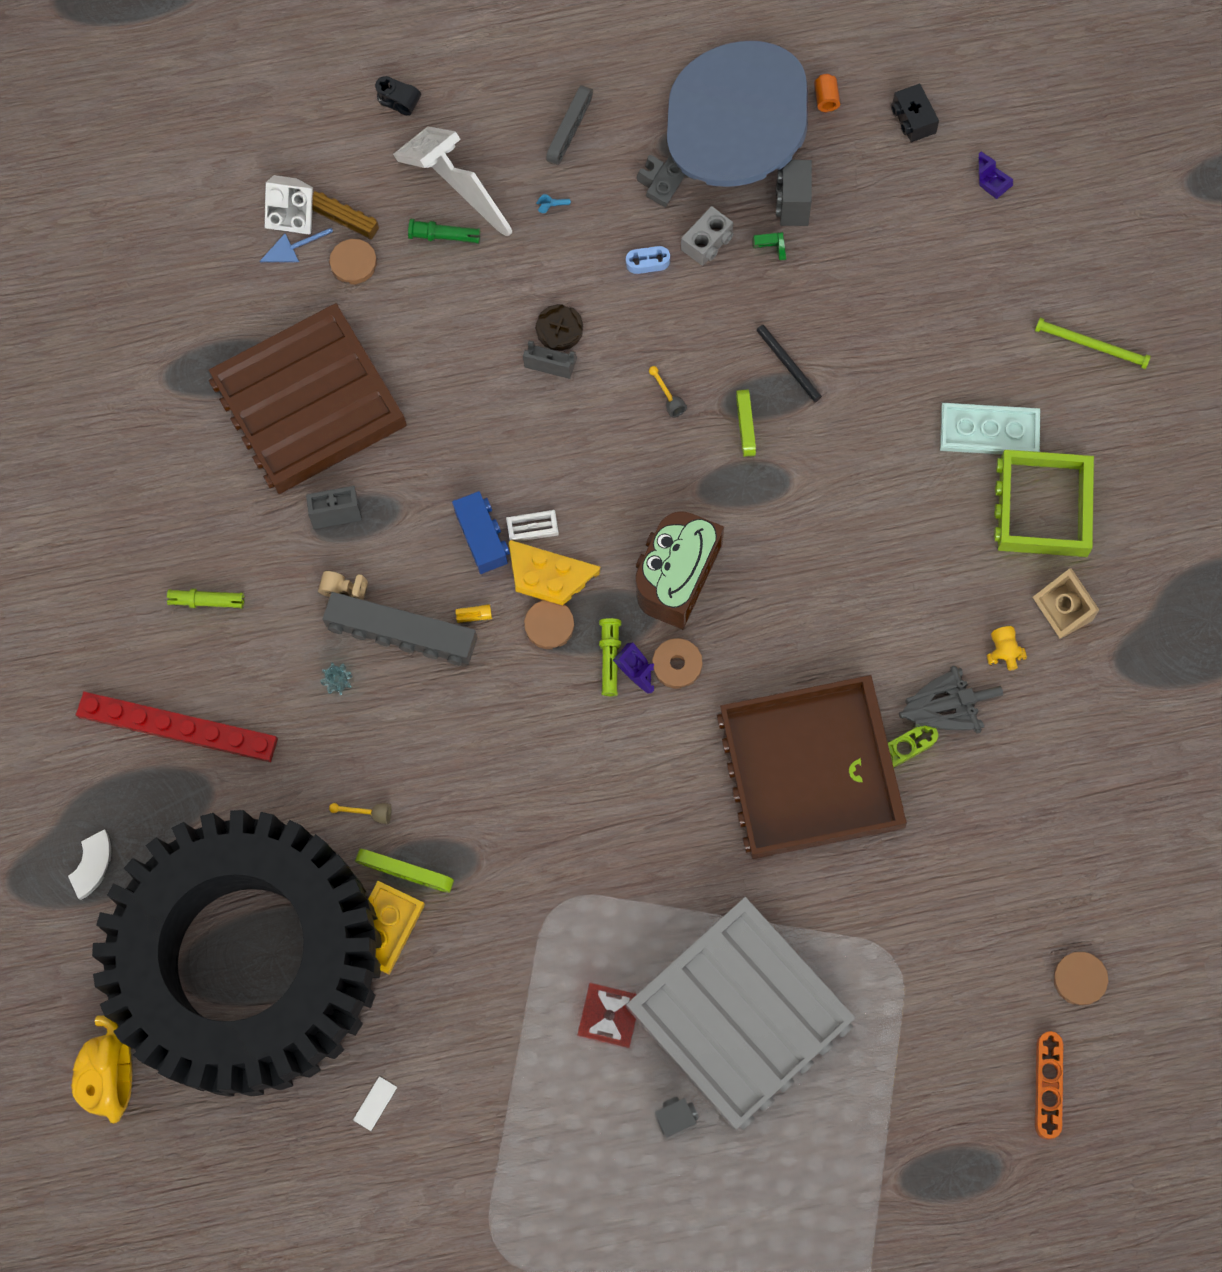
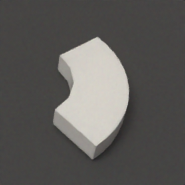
M105 829L81 841L83 847L82 861L78 868L68 876L80 900L86 898L100 885L111 861V842Z

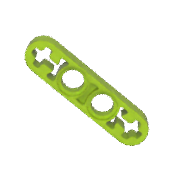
M929 726L916 727L888 742L893 767L931 748L938 739L937 729ZM923 730L926 733L931 732L930 741L928 742L927 739L919 741L917 745L920 748L917 749L914 740L921 737ZM900 742L908 743L911 746V752L906 755L899 753L897 744ZM859 758L850 765L849 774L853 780L863 782L860 775L855 776L853 774L856 771L855 765L860 764L861 766V758Z
M359 849L355 862L362 866L445 893H450L454 879L443 874L365 849Z

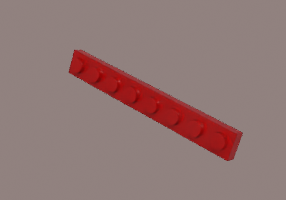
M84 691L76 712L78 718L270 763L278 738L273 735Z

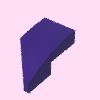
M983 152L979 153V184L991 196L998 199L1013 186V179L996 168L995 160Z
M633 642L627 643L613 661L637 686L646 693H652L654 685H651V671L654 670V664H648V660Z

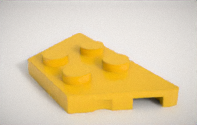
M512 540L509 541L515 592L563 606L571 599L573 594L580 592L585 587V583L600 574V566Z

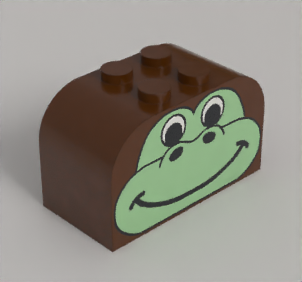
M680 511L666 516L660 522L656 532L650 533L646 542L647 551L645 555L641 554L636 563V568H638L636 573L637 602L645 614L684 630L723 545L724 526L692 513Z

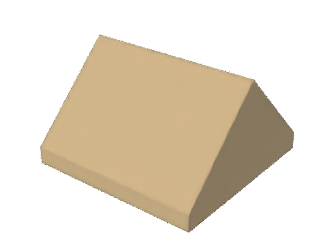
M1072 568L1065 571L1033 596V599L1059 638H1063L1092 622L1099 612V608Z

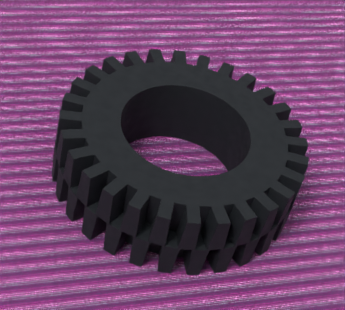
M230 810V820L224 821L214 813L200 816L201 828L194 829L185 822H182L172 827L176 840L168 844L156 837L145 845L153 857L145 864L132 858L124 867L125 871L133 878L125 889L113 883L107 896L117 906L113 915L99 913L96 926L103 930L107 937L104 943H93L92 957L104 965L103 972L93 974L95 988L105 993L108 997V1000L101 1003L100 1006L104 1016L118 1024L119 1027L113 1032L120 1042L136 1051L133 1056L141 1063L158 1070V1074L170 1080L203 1092L209 1091L221 1096L234 1097V1093L247 1096L264 1095V1089L267 1088L284 1090L294 1086L293 1078L299 1075L310 1078L320 1072L321 1069L318 1063L325 1057L336 1059L345 1050L339 1043L346 1034L349 1033L356 1036L363 1023L358 1018V1015L363 1006L372 1007L376 996L370 988L372 978L380 979L381 964L376 958V948H381L382 945L381 935L374 927L373 920L377 919L373 905L365 896V888L349 866L323 839L316 834L312 836L302 825L291 820L286 825L274 814L260 812L259 819H254L244 810ZM240 890H265L285 897L296 910L303 932L301 964L288 990L272 1006L249 1018L235 1021H216L204 1018L188 1001L182 989L178 971L181 943L193 919L214 900Z

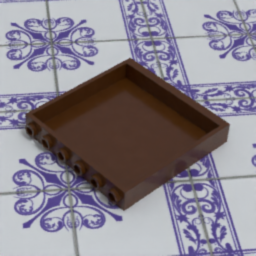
M872 675L720 705L721 714H717L719 729H725L726 738H722L724 753H730L731 762L727 763L730 778L735 777L737 787L732 788L735 803L740 802L742 812H738L740 828H746L747 837L743 838L746 853L751 852L752 859L906 828V817ZM859 758L861 759V766L860 764L855 765L856 771L853 774L855 776L860 775L863 782L853 780L849 774L850 765Z

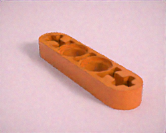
M1052 1031L1042 1034L1037 1039L1035 1128L1037 1134L1046 1140L1058 1137L1062 1131L1063 1040L1059 1034ZM1048 1037H1051L1052 1042L1057 1044V1047L1051 1050V1057L1057 1056V1060L1042 1059V1055H1048V1047L1043 1046V1042L1047 1041ZM1045 1064H1052L1056 1068L1057 1074L1054 1079L1044 1077L1042 1068ZM1050 1091L1056 1096V1104L1053 1107H1048L1042 1102L1044 1092ZM1041 1110L1046 1112L1056 1111V1115H1050V1123L1056 1127L1055 1130L1050 1132V1135L1047 1134L1046 1129L1042 1128V1124L1047 1123V1114L1042 1115Z

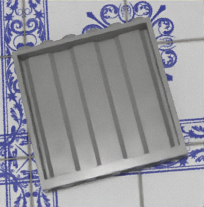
M746 897L626 1004V1008L734 1130L739 1126L742 1130L749 1126L755 1120L752 1114L759 1108L762 1111L766 1110L775 1101L772 1096L779 1089L784 1093L794 1083L792 1077L798 1071L804 1074L815 1064L811 1059L818 1053L822 1056L834 1046L831 1041L838 1034L844 1037L854 1027L851 1022L855 1019L852 1013Z

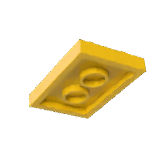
M377 881L368 898L377 916V919L373 920L374 927L381 935L382 945L381 948H376V958L381 964L380 971L390 975L425 903Z

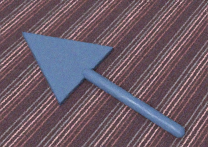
M329 228L292 245L286 234H284L260 262H299L293 249L332 233L333 229Z

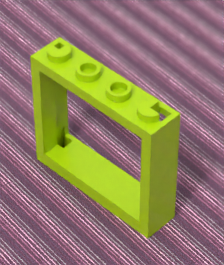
M1004 450L1001 458H997L996 473H1000V481H996L995 496H999V504L995 505L994 518L998 519V527L994 529L995 541L998 542L997 551L1088 557L1093 546L1094 456ZM1011 464L1079 469L1078 541L1009 536Z

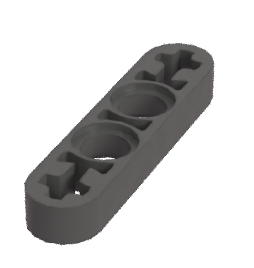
M583 85L579 87L548 149L546 156L548 162L556 165L561 163L590 105L593 89Z

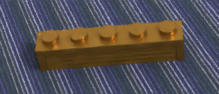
M313 192L312 211L371 240L379 229L375 218L367 217L363 212L355 211L349 205H343L334 198L330 199L322 192Z

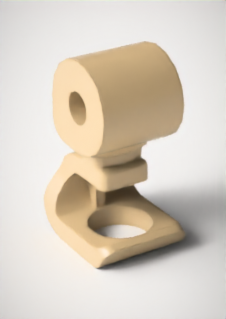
M324 571L318 592L327 597H330L331 593L335 592L364 600L368 581L363 575H357L355 583L352 584L350 580H345V577L339 573Z

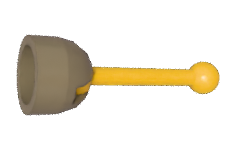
M332 803L329 806V811L331 813L341 811L369 814L374 821L380 824H389L392 807L388 803H379L371 810L343 807Z

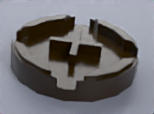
M562 304L552 305L544 309L538 316L535 327L539 341L551 350L563 351L570 349L579 342L583 334L581 315L574 308H569Z

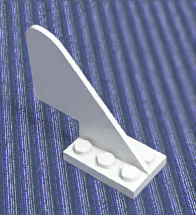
M427 126L393 154L398 162L422 168L432 167L497 231L505 236L512 234L510 225L476 174L471 171L454 168L446 153L452 151L455 148V144L461 140L455 131Z

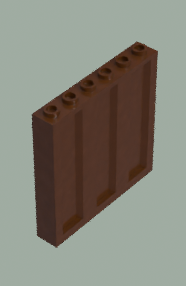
M337 303L209 369L212 379L208 380L215 393L220 391L223 397L219 399L226 412L231 410L234 416L230 419L237 431L242 429L245 435L241 437L247 450L253 449L256 454L252 456L258 469L264 468L267 474L263 477L270 489L275 487L278 494L287 491L407 426L404 415Z

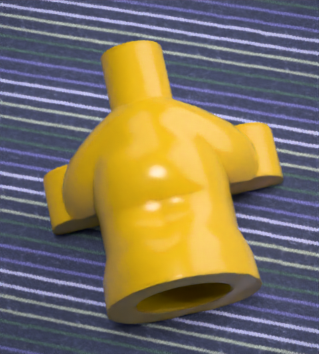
M1000 627L991 633L996 650L986 655L989 665H992V663L997 664L998 659L1006 661L1007 669L1011 671L1018 668L1016 658L1017 660L1022 658L1025 660L1027 658L1025 648H1021L1017 644L1014 627Z

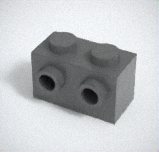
M677 1096L663 1102V1108L655 1111V1118L666 1141L696 1128L695 1121L699 1117L692 1102L687 1104L685 1098L679 1100Z

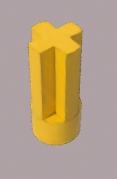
M490 604L455 610L457 623L492 619Z

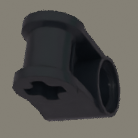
M388 76L380 77L375 83L377 99L381 105L406 116L412 114L421 97V92L416 87Z

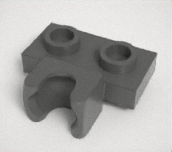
M649 155L645 167L650 171L640 169L636 179L649 188L646 197L666 208L686 175L674 163L671 156H669L664 164L661 160Z

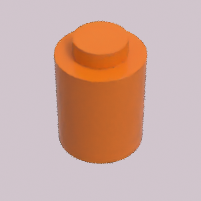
M830 74L820 75L814 81L817 108L822 112L834 111L840 107L837 79Z

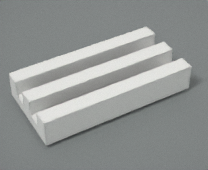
M555 510L506 517L509 539L512 541L521 542L559 535ZM551 518V521L512 526V524ZM531 530H538V531H532V532H526V533H519V532H525V531H531Z

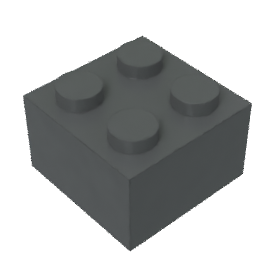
M791 160L777 172L776 216H780V226L809 225L812 203V160Z

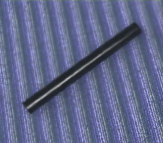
M764 325L759 326L756 330L810 398L817 402L822 397L821 394Z

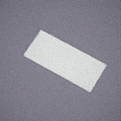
M379 1076L353 1121L371 1131L397 1087Z

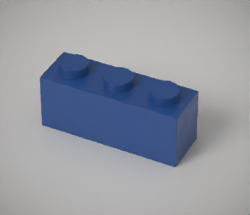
M480 491L452 501L455 514L479 573L483 574L508 564L506 555H509L510 552L505 540L500 542L497 535L501 533L497 520H491L489 512H492V508L488 498L483 499Z

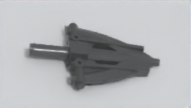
M951 666L950 672L928 683L915 696L906 698L905 702L907 705L902 712H899L900 718H906L915 722V727L929 726L945 730H974L978 734L981 733V728L985 726L981 720L977 719L976 715L979 711L977 708H974L976 702L1003 696V689L1001 686L973 692L972 688L966 689L968 684L967 681H963L961 678L963 676L962 668L958 669L956 666ZM947 693L949 695L946 697L932 700L935 696L940 694ZM956 710L954 714H949L945 716L938 714L942 712Z

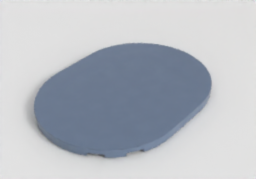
M740 41L713 48L690 62L678 75L671 88L668 107L667 143L674 163L677 164L686 176L693 180L698 179L706 182L707 185L721 187L746 185L766 178L767 174L776 169L780 170L793 159V154L802 146L806 137L808 126V86L805 71L799 60L780 46L761 41Z

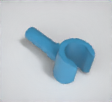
M543 194L536 202V204H542L538 209L540 213H546L551 206L570 205L571 203L570 199L556 200L546 194Z

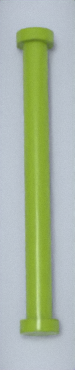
M1041 317L1035 329L1036 332L1041 330L1139 364L1143 369L1147 368L1151 357L1147 354L1143 356L1045 322L1044 318Z

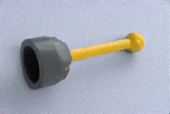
M651 366L649 373L656 378L668 398L666 402L667 412L673 418L680 416L686 411L687 405L682 398L678 396L672 397L658 374V368Z

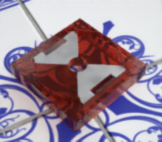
M589 983L577 1036L629 1049L636 1018L626 1008V1004L637 994ZM606 994L619 996L622 999L607 997ZM607 1010L613 1011V1020L605 1019L604 1013ZM597 1031L612 1034L613 1038L598 1035Z

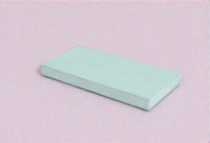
M942 403L940 451L1003 454L1004 450L1040 452V408Z

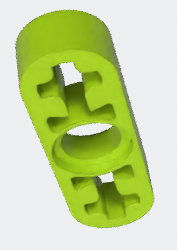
M749 389L736 390L743 457L756 456Z

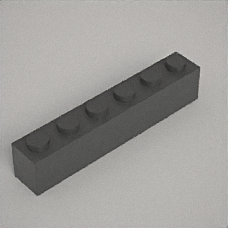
M335 592L331 593L322 619L326 627H328L327 629L333 633L342 634L343 631L350 633L352 637L359 640L369 638L382 646L389 647L390 644L399 646L400 650L408 653H413L414 651L422 652L425 657L430 659L441 657L457 666H461L462 663L469 665L478 638L475 629Z

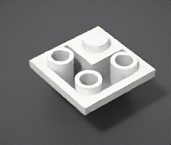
M273 175L266 181L265 228L311 234L313 187L297 178Z

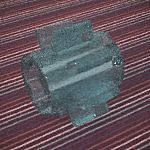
M332 662L330 668L327 670L322 669L325 678L321 679L320 682L323 686L328 685L327 691L329 694L334 690L342 695V690L346 687L351 688L348 679L353 676L351 672H345L346 666L343 663L338 667ZM339 675V677H338V680H339V681L334 682V680H335V677H334V676Z

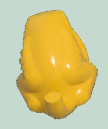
M98 1015L95 1018V1025L97 1027H105L107 1033L106 1035L89 1039L80 1049L73 1067L72 1095L84 1110L98 1116L107 1117L110 1123L115 1124L120 1121L131 1097V1047L121 1043L113 1031L119 1027L117 1023L104 1015Z

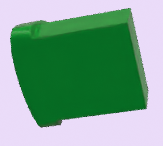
M783 232L753 236V248L776 246L779 261L786 260Z

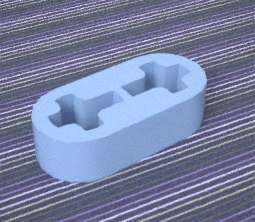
M662 246L634 249L626 255V268L633 274L662 271L668 268L670 264L669 250ZM657 255H661L663 258L662 262H658V259H656ZM634 258H638L639 265H635L633 262Z

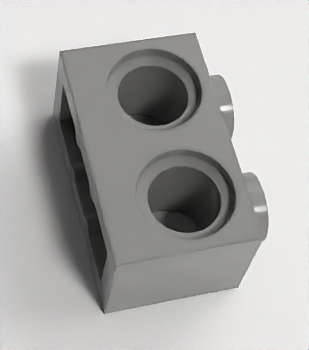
M711 206L681 238V250L703 266L708 260L711 261L715 258L719 251L718 249L723 244L726 245L730 242L734 235L733 221ZM713 228H719V229H721V230H719V231H714V230H712V229H713ZM698 244H704V245H706V246H705V247H698L697 245H698Z

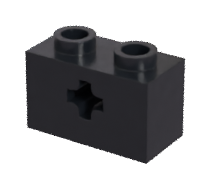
M919 83L895 92L893 103H891V110L895 117L898 116L902 133L908 136L910 142L936 134L939 119L921 84Z

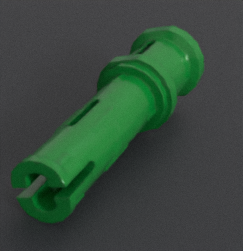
M412 218L409 221L408 239L416 237L425 238L428 241L444 239L477 244L480 242V237L470 236H479L481 234L480 228L438 225L434 221L420 222Z

